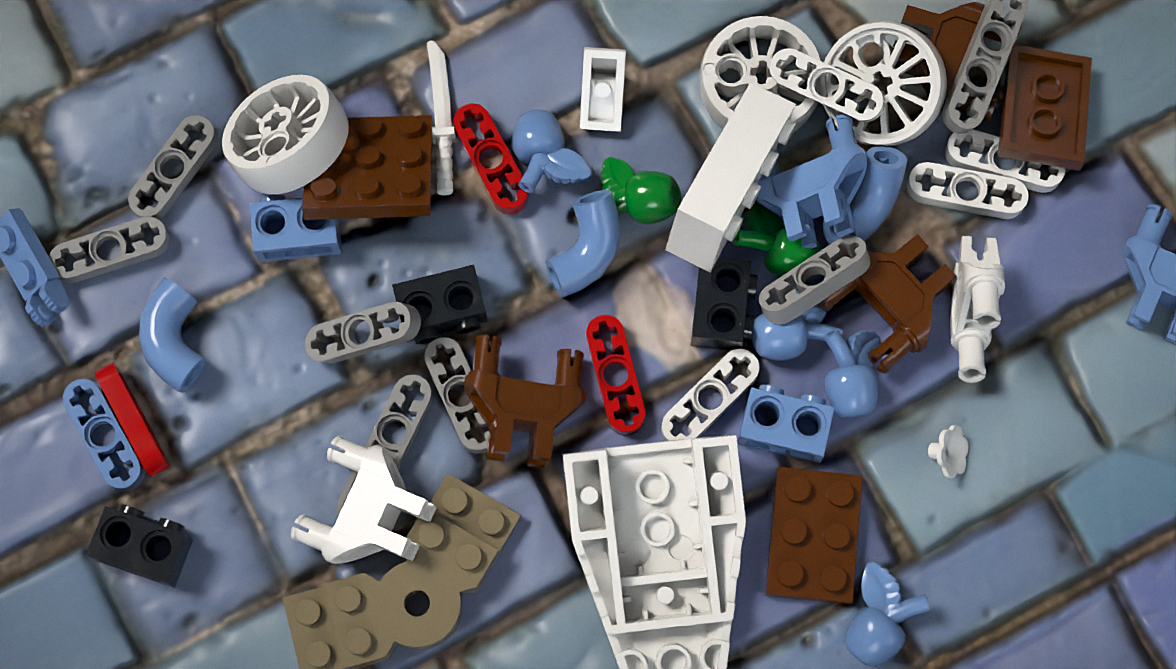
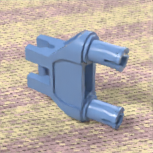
M836 115L838 128L835 127L833 118L826 122V129L832 148L830 153L782 173L779 159H777L768 177L762 175L757 183L761 186L756 201L771 212L782 217L788 239L792 242L802 238V247L810 249L817 247L813 219L822 215L829 227L834 225L835 234L838 237L854 232L850 203L865 176L867 157L865 150L856 144L853 121L848 115Z
M1149 204L1146 207V213L1136 236L1127 239L1124 245L1126 265L1137 292L1126 323L1142 330L1145 323L1148 324L1157 303L1174 309L1175 312L1164 340L1176 344V254L1163 249L1160 245L1173 214L1165 208L1155 222L1161 206Z

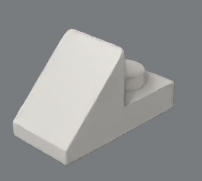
M584 47L580 129L621 131L626 50Z

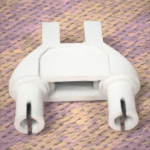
M962 236L959 249V263L955 264L953 272L957 277L953 280L950 314L951 344L959 352V378L965 382L974 383L985 378L984 350L990 344L992 337L991 329L996 328L1000 324L999 298L1005 290L1004 267L1000 264L996 238L986 239L982 260H978L977 252L971 247L972 237Z
M342 436L335 437L331 444L339 447L345 453L328 448L327 460L358 472V475L335 526H328L302 514L296 519L295 523L309 529V532L292 527L291 538L294 541L302 542L322 551L325 560L333 564L351 562L381 550H387L413 561L420 545L408 538L393 533L394 525L401 511L431 522L437 506L429 503L424 498L407 492L395 462L384 447L374 445L366 448L346 440Z

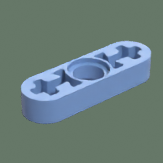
M77 379L71 382L63 393L64 406L104 480L118 491L128 492L134 490L143 481L145 470L105 394L91 380ZM82 390L88 394L94 393L90 397L89 402L98 415L90 418L88 412L80 404L74 405L79 401L78 393ZM102 424L112 425L115 430V437L107 446L95 445L92 438L94 430ZM124 445L125 449L118 451ZM117 452L120 459L127 466L133 464L134 467L128 471L130 476L128 480L124 481L120 477H113L118 472V467L108 455ZM103 456H108V457L103 461L102 457H103Z

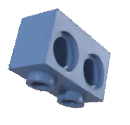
M271 195L261 198V202L250 203L253 252L259 262L342 254L339 219H327L325 225L318 230L306 228L309 220H304L303 195L302 198L286 199L283 196ZM282 220L285 222L284 228L279 233L268 234L265 232L266 226L271 221Z
M760 385L759 389L751 387L737 444L820 464L824 457L835 407L825 405V399L814 395L804 394L801 395V399L784 395L785 391L776 386ZM760 408H769L776 414L777 422L771 426H763L756 421L754 412ZM801 418L814 420L818 426V433L813 436L801 434L796 427V421Z

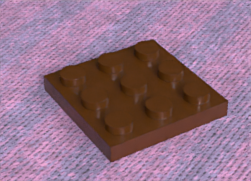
M432 115L347 118L349 124L348 136L341 153L325 172L305 185L303 190L302 211L304 220L431 216Z

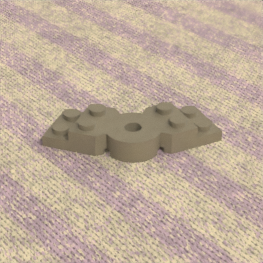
M447 473L430 501L431 504L437 506L431 522L417 518L406 537L420 545L413 561L406 559V562L393 567L383 576L380 582L366 573L322 584L323 587L283 597L299 669H358L388 661L397 644L412 650H427L444 643L453 635L460 623L462 616L461 595L480 590L522 518L521 515ZM418 594L427 596L430 599L428 611L422 616L410 615L407 611L408 601Z

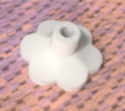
M952 425L949 429L942 430L939 436V443L932 442L928 447L930 459L937 460L946 478H955L956 474H962L966 468L965 457L969 450L968 440L963 437L962 428L959 425Z

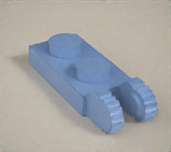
M20 208L8 209L0 218V257L26 302L25 310L28 315L31 316V319L37 325L47 327L56 318L55 313H61L68 308L70 300L65 294L66 291L59 280L60 276L23 210H20Z

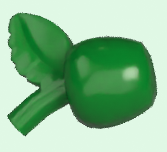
M608 157L603 161L600 183L603 190H611L618 215L628 211L631 218L636 222L654 224L668 219L677 212L681 202V192L673 176L658 171L635 173L629 164L614 157Z
M756 203L746 213L745 221L747 222L746 228L748 230L739 229L733 239L735 246L765 250V267L771 274L777 277L783 276L821 251V246L818 242L817 247L812 249L802 247V238L791 242L787 237L785 226L782 227L779 219L771 211Z

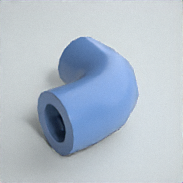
M878 146L870 148L866 152L867 168L865 176L850 203L854 232L842 237L857 236L865 241L879 229L890 214L898 198L907 163L906 156L897 149ZM825 221L823 222V233L829 244L842 238L835 234L834 225L829 227Z
M611 190L592 192L576 199L572 203L579 225L578 239L573 247L567 251L546 259L545 263L549 278L555 291L561 298L584 289L602 277L616 256L621 231L618 210Z
M164 277L150 295L141 313L139 343L146 363L164 382L178 392L183 393L196 381L206 363V359L189 348L181 336V326L198 302L180 286Z

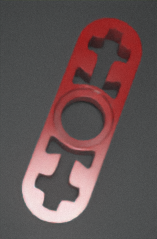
M470 103L463 105L454 115L455 133L493 205L504 214H516L522 211L528 202V193L523 191L518 185L523 176L488 111L479 104ZM472 116L475 121L482 119L479 122V127L484 139L478 143L470 127L463 129L466 126L465 119ZM495 149L499 151L503 156L502 163L493 169L483 167L479 162V158L485 150ZM504 174L512 190L520 189L516 193L517 200L514 202H510L507 197L500 199L503 195V190L498 178Z
M600 315L592 319L588 324L586 340L607 421L615 433L623 436L633 435L644 425L645 407L625 332L617 318L611 315ZM606 326L609 332L616 331L617 334L611 337L613 353L622 350L623 355L613 354L601 361L598 360L597 356H606L603 341L601 339H594V336L599 334V327ZM613 364L623 366L628 373L626 382L620 386L609 385L603 377V373L608 366ZM629 390H633L634 395H626L628 409L630 411H637L638 415L633 416L631 425H625L623 419L616 420L614 417L620 414L618 397L610 401L608 395L619 396Z
M112 362L95 371L94 374L148 475L152 478L170 468V464L117 365Z

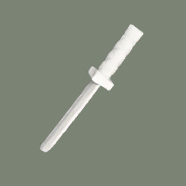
M428 41L427 49L435 127H432L433 144L437 145V194L450 195L453 193L451 145L456 143L455 127L451 123L447 69L443 51L434 41Z

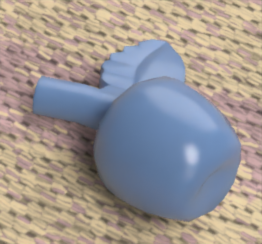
M534 109L520 115L512 135V148L519 161L529 165L518 184L527 193L534 191L543 174L554 182H562L563 184L570 182L574 184L578 181L588 180L591 177V170L586 161L576 152L564 148L565 138L563 131L555 116L546 110Z
M808 283L807 285H809V286H814V285H817V284H816V283ZM821 301L786 324H773L766 320L763 313L753 321L751 335L755 351L763 358L784 361L799 357L807 347V339L825 341L824 334L836 327L821 323L826 315V311L819 306L824 301ZM838 328L839 332L842 335L843 329Z
M838 328L831 329L823 337L831 348L839 368L831 370L825 377L824 387L830 406L835 407V414L843 419L871 414L875 410L878 400V380L875 371L871 368L874 365L868 358V352L879 345V336L874 331H859L851 335L846 343Z
M871 561L865 567L861 586L863 599L867 607L861 609L855 615L847 629L844 641L847 649L856 659L867 666L876 667L893 658L902 649L906 634L898 623L914 615L930 611V606L926 594L900 602V585L896 582L894 575L889 574L885 567L881 568L879 563Z

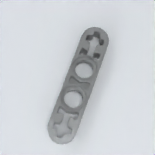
M987 0L943 107V122L952 132L958 134L967 133L977 127L984 119L1026 15L1029 4L1028 0H1011L1010 7L1013 10L1003 18L1002 22L996 19L1002 15L1005 4L1001 2L1002 0ZM985 31H993L1000 36L1002 41L1000 51H992L986 47L983 41ZM971 67H979L985 71L987 75L985 87H977L971 83L968 76ZM968 96L974 97L966 109V114L971 118L962 122L959 120L960 112L955 109L962 106L967 101Z
M413 374L406 375L397 382L365 445L366 448L374 445L384 447L391 455L398 471L433 400L432 390L427 380ZM415 385L420 386L419 391L424 399L422 401L414 400L408 410L411 416H416L414 421H410L401 413L392 412L394 407H398L403 411L407 403L403 391L405 389L412 391ZM400 422L405 425L407 433L403 441L391 444L384 440L383 430L387 424ZM354 470L338 499V515H340L358 475V472Z

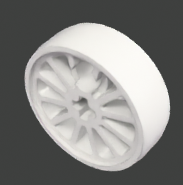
M755 16L736 21L717 34L706 49L701 62L699 89L707 112L720 128L724 129L750 82L778 96L781 94L802 101L799 106H795L790 119L796 123L793 132L807 122L816 109L818 102L781 86L770 74V62L778 43L820 60L816 47L802 30L782 19ZM755 39L771 40L767 55L758 54ZM747 41L751 59H746L734 45ZM792 57L789 63L782 61L779 68L783 70L796 58ZM811 64L809 73L801 69L784 72L783 79L787 80L790 74H794L804 80H808L810 74L817 66ZM728 68H732L738 71L741 79L736 83H727L721 79L719 74L727 71ZM758 73L765 74V84L757 83L756 75ZM820 77L816 81V91L819 95L821 94ZM719 95L734 98L726 103L720 99Z
M875 21L862 24L844 34L833 45L824 61L826 64L848 71L873 85L880 82L879 74H882L883 77L892 78L893 84L887 87L888 94L881 91L885 98V107L880 115L881 133L869 132L866 128L868 122L860 121L858 126L853 122L855 139L859 143L870 146H893L908 142L927 130L941 111L947 89L944 62L933 43L921 32L910 26L891 21ZM887 34L899 37L894 50L885 40ZM906 42H911L919 50V53L899 68H896L895 65ZM877 43L883 48L884 57L876 66L870 67L864 61L863 53L868 45ZM852 48L854 49L853 59L858 68L844 63V58ZM923 59L926 60L930 71L929 76L904 79L903 73ZM829 73L821 75V96H833L839 88L837 77ZM855 83L847 84V90H850ZM930 83L931 88L928 100L925 101L904 91L905 85ZM867 91L865 96H858L852 100L859 105L866 99H869L866 108L873 110L876 106V103L871 99L872 92ZM900 96L923 107V111L914 121L910 119L899 103L898 98ZM889 103H891L905 124L903 129L896 132H891L889 128ZM823 105L829 118L834 119L835 126L838 128L836 115L845 114Z
M308 75L286 76L257 89L237 107L225 127L222 148L229 165L249 187L264 194L287 193L315 180L337 159L347 140L349 130L348 119L340 102L320 80Z

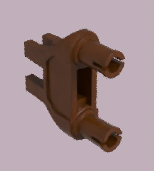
M971 2L940 14L910 5L906 7L901 24L910 26L925 35L937 48L944 62L947 89L941 111H943L944 104L985 4ZM999 17L996 20L1002 22L1004 17ZM985 31L983 37L1002 43L997 33ZM1018 32L1014 44H1016L1020 32ZM895 40L894 45L892 47L893 50L895 48L897 40ZM906 43L895 67L899 68L917 55L919 50L915 46ZM925 59L905 72L914 77L930 75ZM920 83L929 97L931 84ZM994 94L984 116L985 120L990 121L998 95ZM968 96L967 101L957 109L966 112L969 102L974 97Z
M918 234L895 253L868 252L870 266L867 271L824 299V302L819 306L828 312L852 290L859 292L893 329V333L875 349L868 352V358L873 365L884 355H888L876 368L884 374L890 371V368L909 352H921L926 348L930 333L933 300L944 292L957 277L945 264L921 284L908 270L923 256V252L929 247Z
M489 335L476 336L473 371H470L465 376L464 387L471 403L489 427L486 459L503 462L505 455L510 454L513 431L529 433L527 466L544 468L546 461L549 462L551 460L554 429L570 417L586 401V393L580 387L584 353L575 350L574 356H571L572 349L558 350L556 380L554 385L501 377L498 373L502 340L499 337L493 336L492 343H488Z

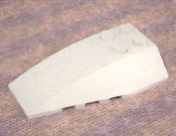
M736 435L688 438L563 454L572 542L619 668L726 669L731 623L735 608L737 578L739 577L741 548L746 525Z

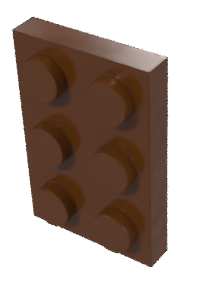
M1013 44L1006 63L998 157L1081 170L1085 159L1091 57Z
M777 467L765 596L847 605L853 603L862 475Z

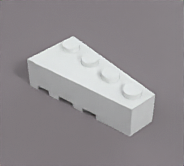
M750 82L677 209L666 251L708 272L712 271L727 240L733 241L743 222V218L740 216L744 208L751 209L761 189V186L757 184L761 176L768 177L779 156L778 153L774 152L779 143L786 145L794 131L796 123L790 119L796 105L795 103Z

